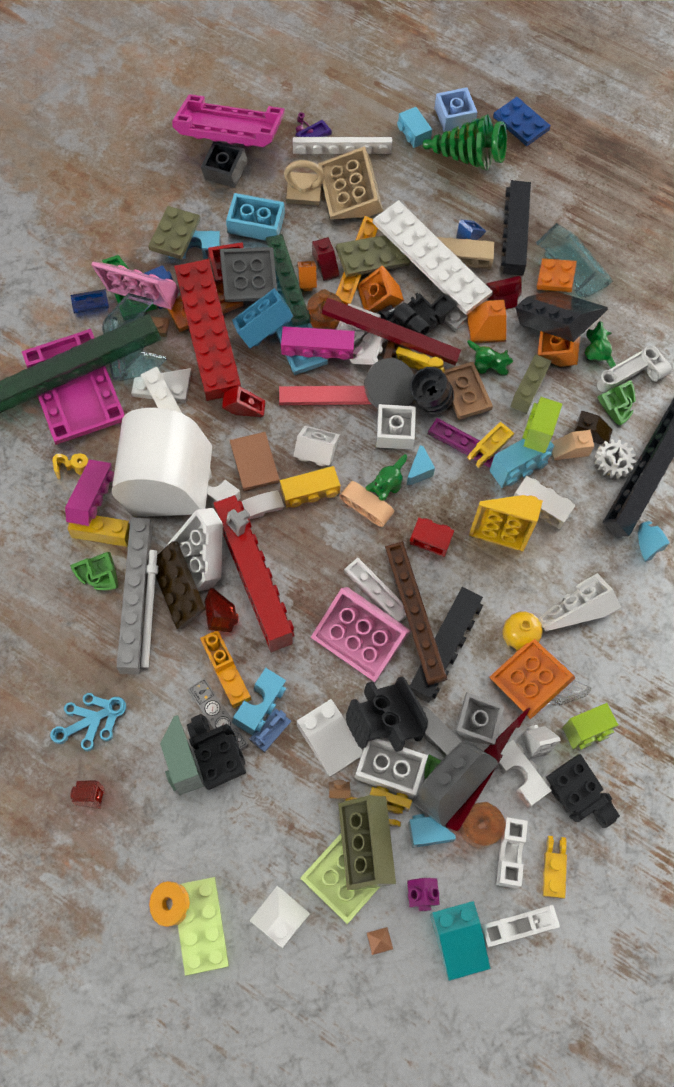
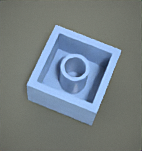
M467 87L436 94L434 109L444 132L452 131L457 126L460 129L464 123L470 122L471 124V121L476 119L477 110Z

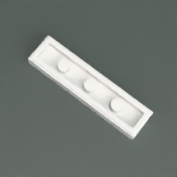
M356 558L344 569V573L382 611L398 622H402L407 617L402 601L359 558Z

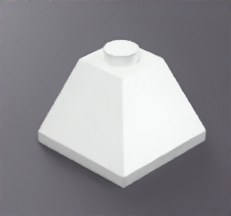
M276 886L250 919V922L279 947L284 949L310 913L281 888Z

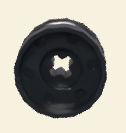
M436 367L420 369L410 381L411 395L424 412L429 414L445 412L454 401L455 393L446 375Z

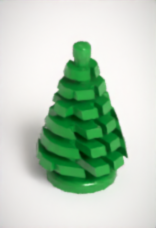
M487 114L480 119L472 120L471 124L470 122L464 123L460 130L459 126H457L451 132L450 130L443 132L442 137L438 134L434 136L433 140L424 139L422 145L424 149L433 148V152L440 154V151H442L445 157H449L451 154L453 160L458 161L460 159L465 164L470 162L472 166H480L481 169L487 171L490 168L492 159L496 163H503L505 160L507 148L506 126L504 121H498L493 128L491 118Z

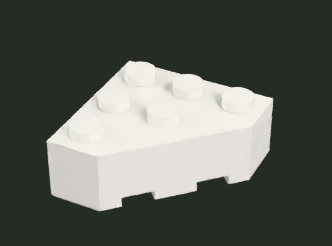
M213 508L196 510L167 544L169 545L172 541H178L198 592L212 589L221 579L223 523Z

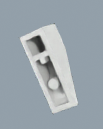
M538 725L527 727V731L522 734L529 759L549 754L561 741L558 735L545 726L538 727Z

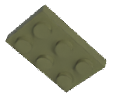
M167 206L148 245L149 250L182 260L201 220L200 215Z

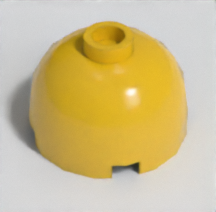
M526 611L512 614L505 621L502 629L503 639L509 647L515 648L516 651L534 639L540 642L543 633L542 624L534 614Z

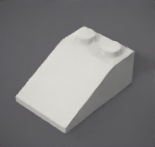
M332 699L297 720L299 731L329 777L361 758L363 751L355 742L345 719Z

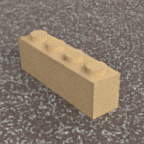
M437 237L467 267L491 269L494 259V242Z

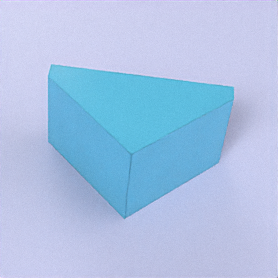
M419 446L406 485L411 486L434 475L435 467L424 446Z

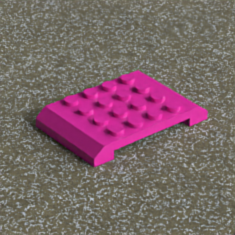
M189 94L173 118L172 127L181 135L193 136L196 139L206 138L215 142L226 141L229 144L239 143L248 147H264L273 141L284 117L285 108L268 106L266 112L208 104L205 103V96Z
M91 329L21 351L55 445L122 422L125 414Z

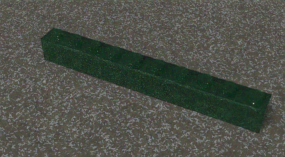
M150 314L141 316L132 322L123 324L121 327L108 331L101 336L90 339L70 350L4 378L0 381V413L160 341L161 337Z

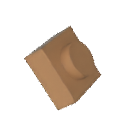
M151 316L148 329L149 335L167 337L169 318Z
M344 780L329 782V798H350V782Z

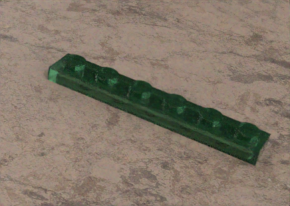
M283 234L266 237L267 247H273L275 272L284 300L293 314L291 318L292 325L295 327L310 323V316Z

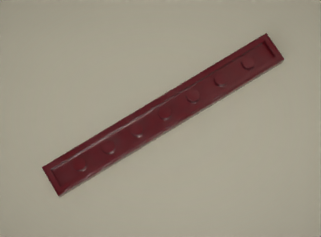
M327 298L321 312L323 315L428 356L441 358L444 362L456 366L461 352L459 348L331 298Z

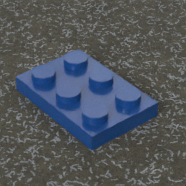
M518 97L512 99L493 114V118L497 121H504L506 129L525 146L530 145L548 132L551 127L550 124Z

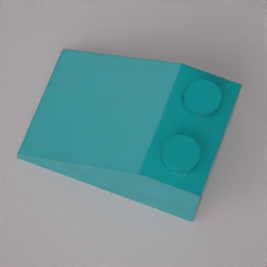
M474 901L430 914L448 981L491 969Z

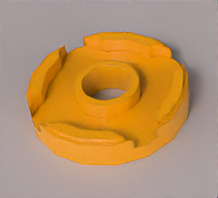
M173 881L163 882L155 887L149 902L150 913L154 921L165 927L180 924L185 919V914L190 905L189 895L185 887ZM171 898L173 903L170 910L167 908V900Z

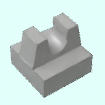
M233 509L228 512L226 523L237 536H240L245 532L246 524L249 523L247 518L250 517V514L246 509L239 513Z

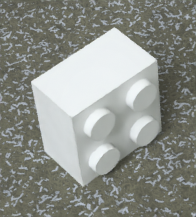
M379 404L376 447L413 450L415 440V406Z

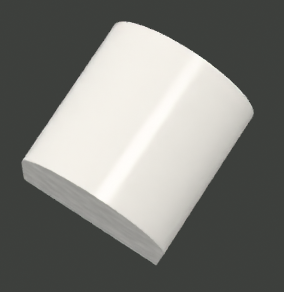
M141 408L128 412L124 415L121 424L112 495L133 517L192 515L196 510L205 509L212 444L191 418L179 412L162 408Z

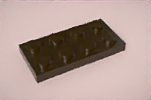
M172 541L157 554L156 565L158 566V574L156 579L176 629H183L206 609L178 541Z

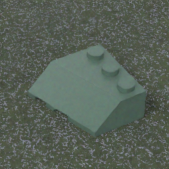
M176 715L173 717L160 745L169 769L165 771L167 780L173 791L177 790L179 795H183L204 786L179 716Z

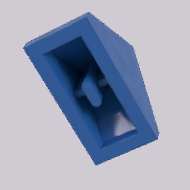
M461 219L456 238L478 240L486 233V230L475 221Z

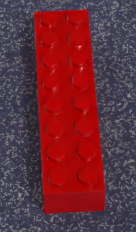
M205 259L174 266L206 401L223 398L225 391L236 386L241 387L210 261Z
M233 495L214 502V510L223 523L224 539L270 653L292 645V638L295 637L293 632L295 631L291 620H287L284 602L280 603L279 590L276 584L273 585L272 573L269 567L266 568V560L262 550L259 551V543L255 533L252 534L250 520L246 524L245 532L240 536H237L226 523L228 512L233 509L237 513L245 510L242 501H238L236 496Z

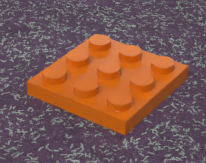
M534 639L519 649L489 678L522 712L530 708L527 717L531 719L575 679V676Z

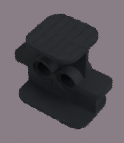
M398 677L395 684L377 689L374 682H368L364 689V694L368 701L359 703L357 699L351 700L346 713V723L355 742H357L358 747L361 749L366 748L368 741L384 737L388 738L394 750L399 752L403 750L405 740L413 738L417 742L421 741L427 730L428 718L426 713L423 711L422 706H420L419 701L404 677Z

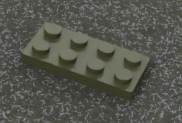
M385 235L338 243L335 247L346 278L373 273L381 266L389 270L409 266L411 263L410 259Z

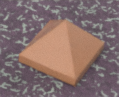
M388 927L367 932L372 955L393 949Z

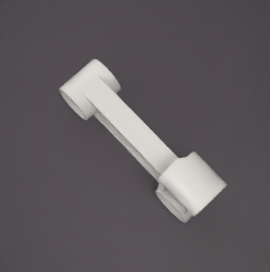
M647 346L641 352L615 367L605 370L597 381V388L605 393L643 370L647 372L652 381L657 382L672 373V367L655 346Z

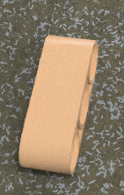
M351 481L339 495L344 503L380 527H383L394 514V509L389 504L381 501L379 497L367 491L355 481Z

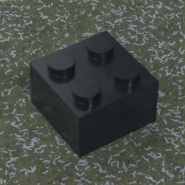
M213 141L201 165L205 180L235 188L248 162L245 149Z

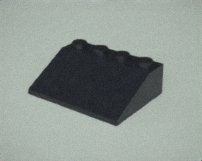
M548 291L526 297L515 309L520 324L574 342L608 310V307L561 292Z

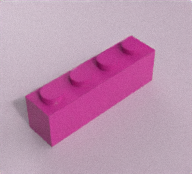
M283 326L281 355L322 357L325 359L340 358L342 360L353 359L355 331Z
M89 459L65 506L66 522L89 526L92 519L96 518L97 508L102 505L103 496L108 492L109 483L113 482L114 471H112L111 463Z

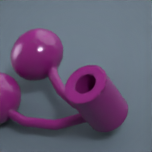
M300 112L297 117V121L301 123V126L296 127L297 133L304 129L303 122L309 127L308 123L304 121L305 114L303 112ZM313 129L308 130L307 133H312Z

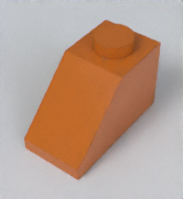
M298 261L299 289L303 288V291H312L313 288H317L315 262Z

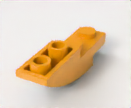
M216 630L201 637L202 645L233 709L242 705L243 701H251V696L219 631Z

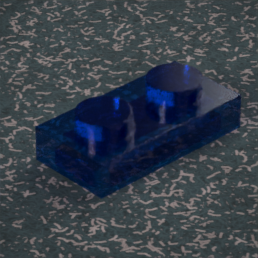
M106 289L70 295L74 314L109 308Z

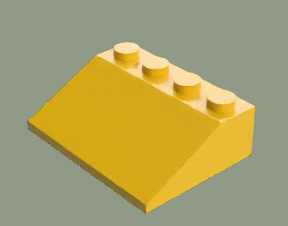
M520 495L480 501L469 536L524 551L537 524L543 500L532 495Z

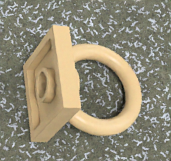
M298 160L290 163L284 171L285 180L288 182L286 203L320 206L321 186L325 177L322 168L316 163L307 160ZM305 167L314 170L317 174L292 172V170Z

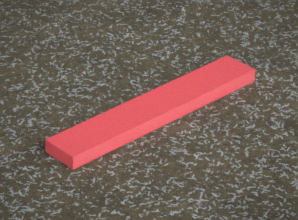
M279 386V405H372L366 396L364 386Z

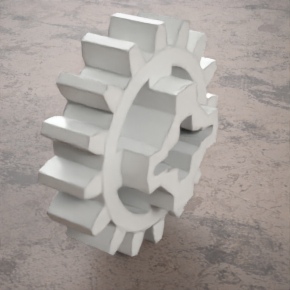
M611 439L609 444L605 441L602 446H599L598 452L595 454V458H597L595 464H600L598 471L603 469V475L605 476L608 473L611 479L614 475H616L617 479H620L622 475L626 477L629 472L631 473L634 468L633 466L636 464V461L633 460L636 454H631L633 448H627L628 443L622 445L621 440L615 443Z

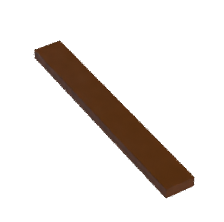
M401 541L385 546L428 686L448 680L404 542Z

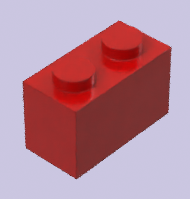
M418 517L409 544L445 557L455 530L444 524L433 523L428 518L422 519Z

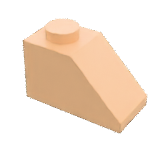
M591 431L571 432L553 441V460L590 456L594 448Z

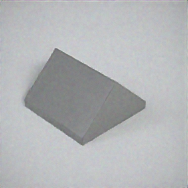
M466 692L456 732L469 742L494 745L504 705Z

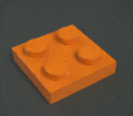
M542 258L537 290L572 292L577 261Z

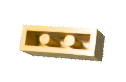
M334 466L280 480V490L286 508H295L306 502L314 503L321 498H332L340 494L341 485Z
M96 515V518L92 519L89 526L69 523L67 530L71 538L128 547L130 523L127 520Z

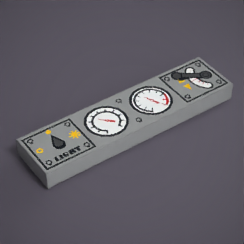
M205 678L188 688L189 693L213 729L227 723L235 734L233 736L236 738V744L240 750L248 746L247 741L237 726L232 723V718Z

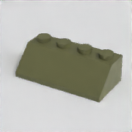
M368 795L338 803L347 890L376 888L396 884L386 796Z

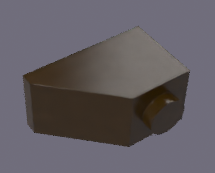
M582 410L574 432L590 430L593 442L601 445L605 441L609 444L613 431L599 415Z

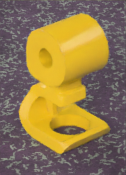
M81 453L74 454L71 460H68L67 456L56 454L53 457V468L56 477L61 479L59 466L62 463L67 471L73 468L77 474L82 475L88 463L87 456Z

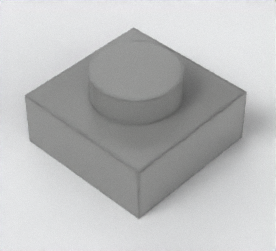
M454 308L445 317L443 323L456 332L467 321V316Z

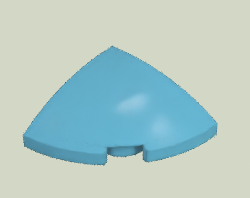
M651 521L641 523L638 530L640 550L645 562L652 560L657 552L665 550L670 543L658 526H649V524H652Z

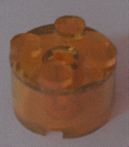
M326 289L320 290L308 301V319L313 328L336 330L340 321L323 315L321 312L327 298L343 302L336 294Z
M489 802L476 803L460 828V833L464 841L470 846L481 849L489 848L502 837L506 827L505 820L501 811ZM484 822L486 824L485 828L480 829L478 825Z

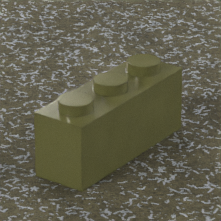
M537 354L534 355L510 407L526 414L528 413L549 370L551 360Z

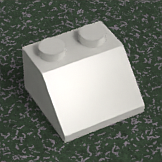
M304 426L297 436L293 457H297L298 460L304 462H316L319 466H329L333 460L340 434Z

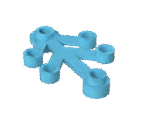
M86 693L83 696L84 704L86 706L97 705L104 708L98 712L78 707L72 702L67 703L64 706V711L67 715H78L85 718L67 728L61 726L53 728L50 733L52 741L56 744H63L67 741L68 736L89 726L85 738L81 741V747L85 751H91L94 748L93 740L100 721L107 716L106 725L100 731V737L103 741H110L113 738L112 729L116 718L122 716L126 711L125 701L120 697L106 700L95 697L92 693ZM88 697H93L90 703L86 702ZM114 705H120L117 711L113 710ZM70 706H74L72 712L67 711ZM104 732H110L109 737H103ZM63 733L64 737L58 740L57 735ZM90 741V747L85 748V742Z

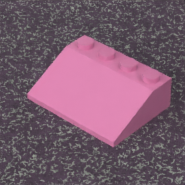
M92 262L91 264L109 292L167 309H172L178 296L179 290L171 279L164 280L154 274L147 275L136 269L129 270L122 265L115 266L99 262Z
M344 587L340 589L310 638L376 682L401 648L411 630L350 588Z

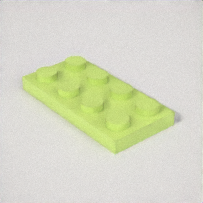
M212 877L182 883L181 885L185 887L189 895L190 902L185 919L178 924L185 976L229 967L216 878Z

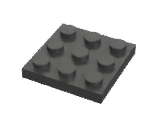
M273 247L220 249L224 302L258 301L275 288L277 290Z

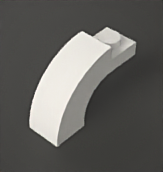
M553 905L482 925L488 947L560 927Z

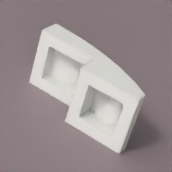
M278 490L253 496L242 501L244 509L250 514L249 519L263 517L265 513L279 511L284 508Z

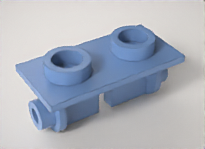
M275 709L265 720L266 722L261 731L258 732L256 730L254 735L249 738L263 752L271 746L291 722L282 710L278 711Z

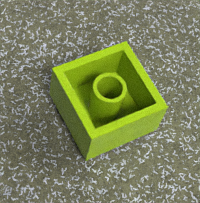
M540 396L539 402L533 404L522 436V439H525L523 447L542 453L546 452L563 403Z
M605 703L570 718L562 729L572 749L574 750L579 747L580 750L591 746V743L596 740L602 742L608 739L610 735L615 733L614 729L619 724L608 703Z

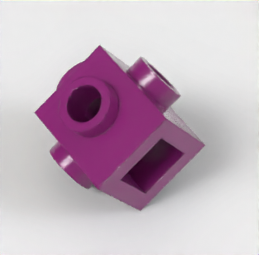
M437 878L407 880L409 907H418L419 911H431V906L440 905Z

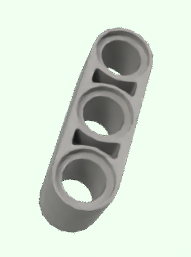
M423 706V711L428 718V727L423 737L445 758L456 745L463 742L430 709Z

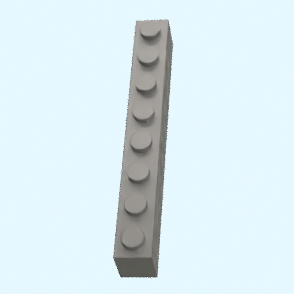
M131 518L117 656V669L120 674H140L148 577L146 565L149 564V551L151 550L153 532L151 520L148 518Z

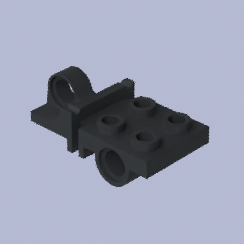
M416 293V299L411 297V301L408 304L402 303L399 305L389 321L426 335L437 325V321L439 324L443 323L445 317L457 304L445 293L432 304L420 293Z
M199 714L191 718V723L186 725L190 735L189 742L195 749L194 753L206 789L211 790L246 774L244 767L245 759L236 744L237 740L233 736L235 734L231 727L226 723L210 730L207 718L204 715Z
M577 754L546 776L551 785L552 794L565 806L567 813H572L569 817L574 822H580L593 813L601 827L607 828L620 817L612 804L610 794L600 793L604 789L581 754Z

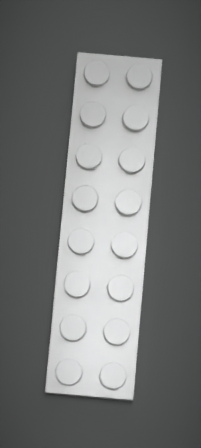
M399 200L373 219V224L443 293L453 300L465 315L492 295L493 291Z

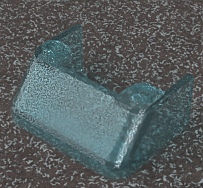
M556 223L536 242L538 246L546 250L544 254L549 259L577 261L574 277L576 289L574 291L579 297L587 298L613 282L609 274L573 232Z
M128 293L103 321L102 331L111 375L114 380L125 381L140 377L141 374L155 367L159 368L167 360L166 356L144 352L139 332L146 325L144 312L154 303L153 299Z

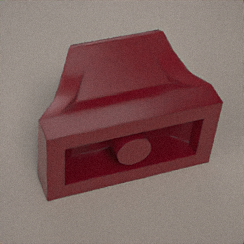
M520 276L486 283L493 291L492 295L487 298L488 301L504 300L505 309L515 308L518 305L519 297L522 294V278Z

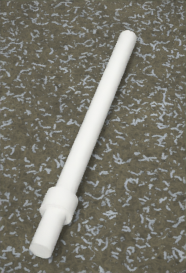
M157 550L149 551V564L146 565L148 577L141 668H149L155 577L158 574V566L156 565Z

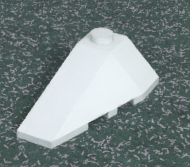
M598 573L579 583L576 586L577 590L573 594H566L563 597L564 601L560 605L552 606L538 618L542 628L545 631L603 618L621 608L614 590Z

